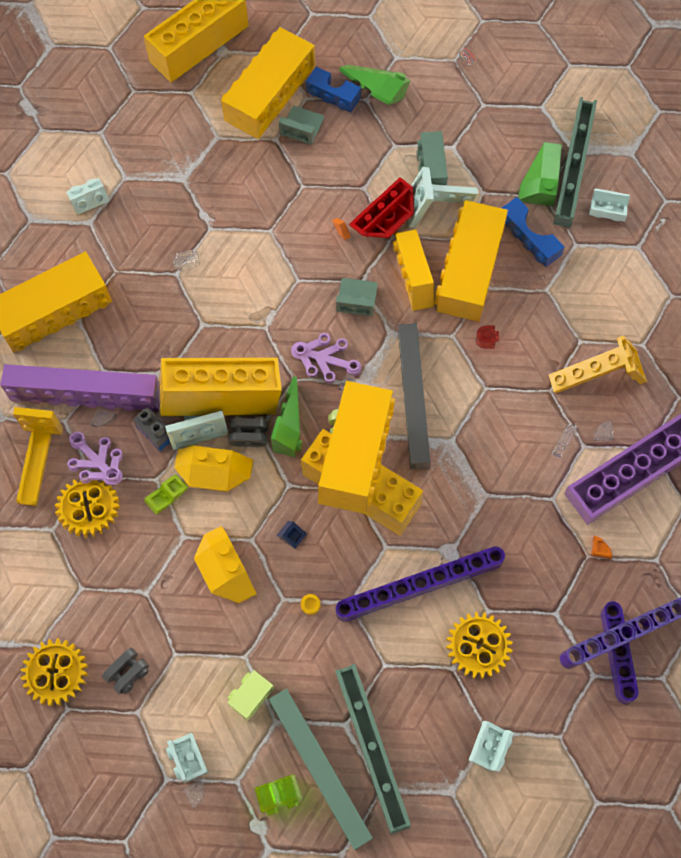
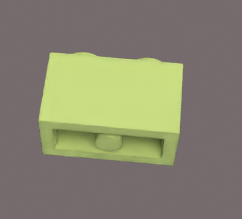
M255 670L251 674L248 672L241 681L243 684L238 690L234 689L228 696L229 701L227 702L232 709L247 721L251 719L274 690V686Z

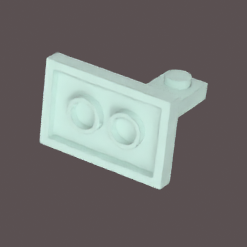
M422 167L411 185L413 187L414 215L408 220V227L415 228L432 202L445 201L447 203L459 202L463 204L465 200L473 202L478 195V188L434 185L431 183L429 167Z
M222 411L204 416H184L185 421L165 426L173 450L229 435Z

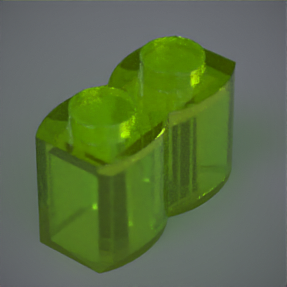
M295 774L254 788L261 813H267V816L279 813V808L287 806L288 809L300 805L299 801L303 800Z

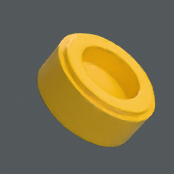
M314 594L305 595L300 603L302 611L307 615L316 614L321 607L320 599Z

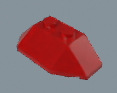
M399 177L350 222L349 226L361 236L389 239L414 215L413 187Z

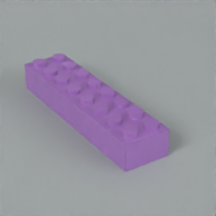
M4 364L0 383L8 398L16 403L29 401L33 404H40L44 402L50 405L67 404L72 407L85 405L89 408H96L97 406L107 409L123 408L128 411L149 408L152 412L153 410L159 411L160 406L159 381L156 375Z
M681 414L567 487L564 493L587 525L681 465Z

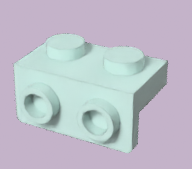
M99 178L90 179L85 184L74 186L69 191H66L77 215L109 202L108 195Z
M594 189L589 215L625 222L630 195Z
M483 721L469 761L488 771L499 772L505 763V755L512 744L514 733L509 730H503L488 721Z
M189 733L174 741H167L169 747L166 748L169 759H174L177 767L173 769L178 780L182 779L184 783H187L208 773L193 733Z

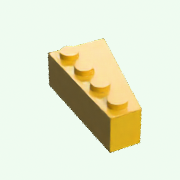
M417 230L395 233L393 249L394 252L398 253L397 262L398 265H401V274L405 280V287L409 295L412 311L434 307V282Z

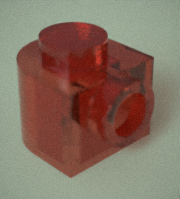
M484 325L477 330L475 338L477 346L483 349L495 348V343L499 342V331H495V325Z

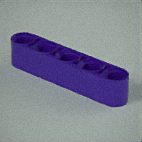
M615 601L608 602L601 610L604 632L625 623L623 609ZM607 609H613L616 612V616H610L607 613ZM622 630V635L626 637V633ZM605 638L606 644L609 645L608 639ZM629 643L618 647L623 651V657L617 656L615 649L608 652L617 700L626 705L632 703L639 695ZM620 668H623L627 671V678H624L619 674ZM623 689L630 690L632 697L626 698L623 695Z

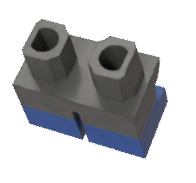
M149 408L144 409L134 419L136 427L159 451H162L171 443L166 431V425Z

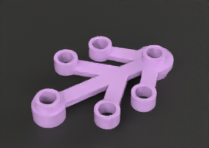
M327 333L320 334L319 339L310 343L297 342L292 346V356L302 361L309 378H315L318 374L317 368L311 364L309 358L317 361L324 375V381L328 384L334 383L335 373L330 371L326 363L346 369L347 374L352 377L358 376L361 372V364L357 360L348 362L330 356L347 349L348 343L343 338L337 340L335 345L319 352L313 351V349L321 345L327 346L330 343V336ZM325 337V338H327L328 340H327V341H322L321 339ZM344 343L345 346L340 347L339 344ZM299 348H303V349H304L303 352H298L297 350H298ZM356 365L357 367L352 369L350 366ZM314 370L315 373L310 374L309 371ZM328 375L333 376V378L330 379V380L327 379L326 377H327Z
M74 432L69 436L70 445L75 449H80L90 459H70L67 463L69 470L75 472L80 468H92L102 471H81L79 478L82 483L86 484L91 480H104L107 485L113 486L122 481L123 475L118 469L119 461L123 458L122 451L120 449H113L110 453L112 459L111 466L109 467L105 463L107 450L111 447L108 437H102L99 440L100 449L97 456L85 444L86 441L83 433Z

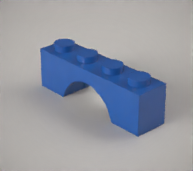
M518 197L502 207V209L508 210L505 226L511 230L515 238H518L523 243L526 250H530L539 263L547 267L562 256L565 246L553 234L538 235L528 228L525 220L529 209Z

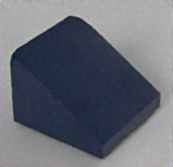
M287 521L277 534V537L296 549L307 533L295 522Z

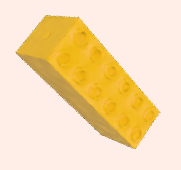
M246 0L191 1L143 36L149 62L172 83L249 27Z
M279 27L271 35L267 44L262 46L259 54L253 57L247 69L245 68L242 71L238 80L233 82L230 90L222 96L221 104L224 121L259 140L316 67L315 45Z
M465 200L463 207L460 206L458 219L453 230V238L451 237L449 252L446 254L445 266L441 272L440 285H438L436 291L435 305H438L437 312L480 322L508 210Z
M85 251L0 294V331L13 353L25 349L26 346L34 342L41 341L43 337L54 334L59 329L72 325L78 319L90 316L94 311L105 308L112 303L108 289L87 252Z
M161 358L159 375L161 416H204L218 411H222L223 415L276 414L282 390L278 358Z
M351 381L345 382L318 485V504L366 514L367 507L371 508L373 493L378 479L377 476L381 468V459L385 451L386 438L389 434L390 422L394 413L395 399L392 398L393 390Z
M322 429L301 459L303 476L318 485L332 436L325 429ZM381 465L377 476L376 488L373 493L371 508L367 507L365 515L401 536L421 506L423 490Z

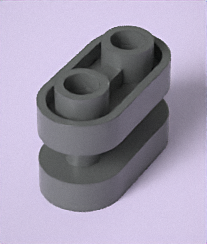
M235 416L234 419L230 420L229 429L235 432L229 434L228 443L230 445L238 447H264L267 445V436L262 433L268 431V422L263 417L250 419L243 416Z
M133 648L126 650L102 675V678L107 683L113 680L116 682L113 689L119 695L130 692L134 687L133 683L138 678L140 680L144 678L149 672V664L144 659L138 662L135 660L138 653ZM128 666H130L131 668L123 676H121L120 674Z

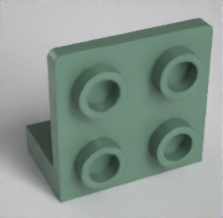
M292 106L287 118L281 117L279 120L280 135L312 145L324 121V115Z
M342 278L339 295L336 298V312L373 317L378 283Z

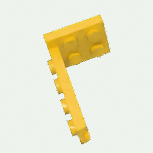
M625 336L617 338L618 348L549 374L555 393L623 367L627 375H630L632 380H636L639 384H643L647 380L637 350Z
M14 407L13 415L24 431L31 432L16 502L21 505L37 506L52 434L62 435L63 427L53 411Z

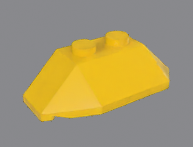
M190 446L177 451L174 468L189 487L228 492L251 478L254 460L233 450Z
M220 526L204 534L194 560L211 594L238 604L257 595L223 527Z

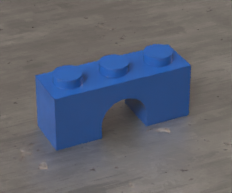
M316 66L306 80V92L311 96L323 99L326 103L338 106L341 110L352 112L361 98V87L347 80L341 87H331V73Z

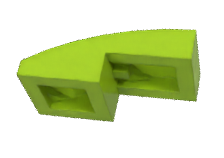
M174 474L161 483L159 489L145 497L144 502L158 515L176 501L188 487Z

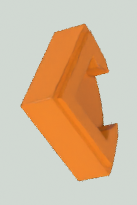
M339 218L332 220L339 235L344 240L350 238L345 222Z
M593 536L591 556L611 559L612 551L602 538Z

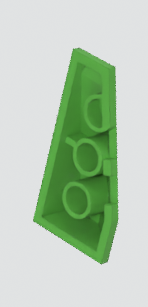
M345 65L339 68V71L352 81H359L361 83L360 87L370 89L373 97L388 105L404 99L411 81L401 72Z
M543 143L520 185L519 199L522 202L554 206L558 188L562 144Z
M293 376L286 395V401L288 402L282 404L281 416L277 417L271 442L273 452L296 457L297 451H301L303 441L300 440L297 377Z

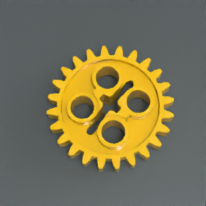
M73 479L74 485L66 484L67 491L60 490L63 496H57V500L60 503L55 504L56 509H58L55 513L59 517V523H63V529L68 528L69 534L75 531L77 537L81 533H83L85 538H87L88 533L95 537V531L103 534L102 528L104 527L109 530L108 523L114 524L113 517L119 516L118 512L115 511L120 509L119 504H117L120 502L119 498L116 497L117 492L112 490L113 487L107 485L104 480L101 483L100 480H91L85 484L81 481L77 483ZM83 492H87V499L89 502V509L92 517L91 522H89L88 513L86 511V503L84 500ZM93 494H100L98 497L92 498ZM75 498H80L78 502H72ZM97 511H104L99 516L95 515ZM79 515L84 516L81 520H75Z
M475 612L474 618L468 613L466 616L467 620L460 617V625L454 622L453 627L456 630L450 629L448 632L453 637H447L446 639L447 642L451 643L446 646V649L452 650L448 654V658L454 657L451 664H459L458 672L465 669L464 676L471 672L473 679L477 674L483 679L485 673L491 678L492 671L499 674L498 666L504 669L506 665L503 661L509 662L510 657L506 654H511L513 651L507 648L513 644V641L507 640L511 634L504 633L507 626L500 627V619L494 622V615L487 619L486 612L483 613L482 617H479L478 613ZM469 629H478L479 635L472 636L469 633ZM462 637H467L470 641L463 640ZM495 637L498 640V644H489L487 638ZM478 642H482L480 649L476 648ZM468 646L471 649V653L463 654L460 647ZM489 650L495 651L496 654H492ZM487 655L490 662L486 664L480 662L479 656Z
M57 638L55 644L51 639H48V645L40 642V649L34 646L33 650L35 653H27L30 660H23V663L27 665V668L20 670L26 673V675L20 678L22 681H27L23 688L29 689L27 695L31 696L34 694L33 700L38 701L40 699V704L42 705L47 700L50 707L53 706L54 701L58 706H61L62 700L69 703V696L71 695L73 698H76L74 692L76 690L82 692L79 685L87 683L82 679L89 675L83 671L88 668L87 664L82 663L86 660V657L80 656L82 651L80 649L75 650L76 645L74 643L69 646L67 640L63 644H61L59 638ZM50 657L49 664L42 666V660ZM70 658V664L67 667H62L63 660ZM55 669H57L58 673H55L54 676L51 675V672H54ZM47 677L46 685L39 687V681ZM67 678V685L64 688H60V681Z

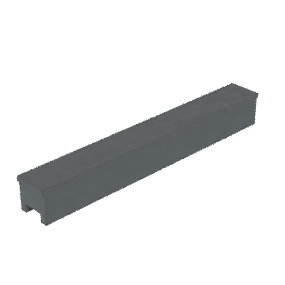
M417 322L413 324H398L410 470H430L431 461Z

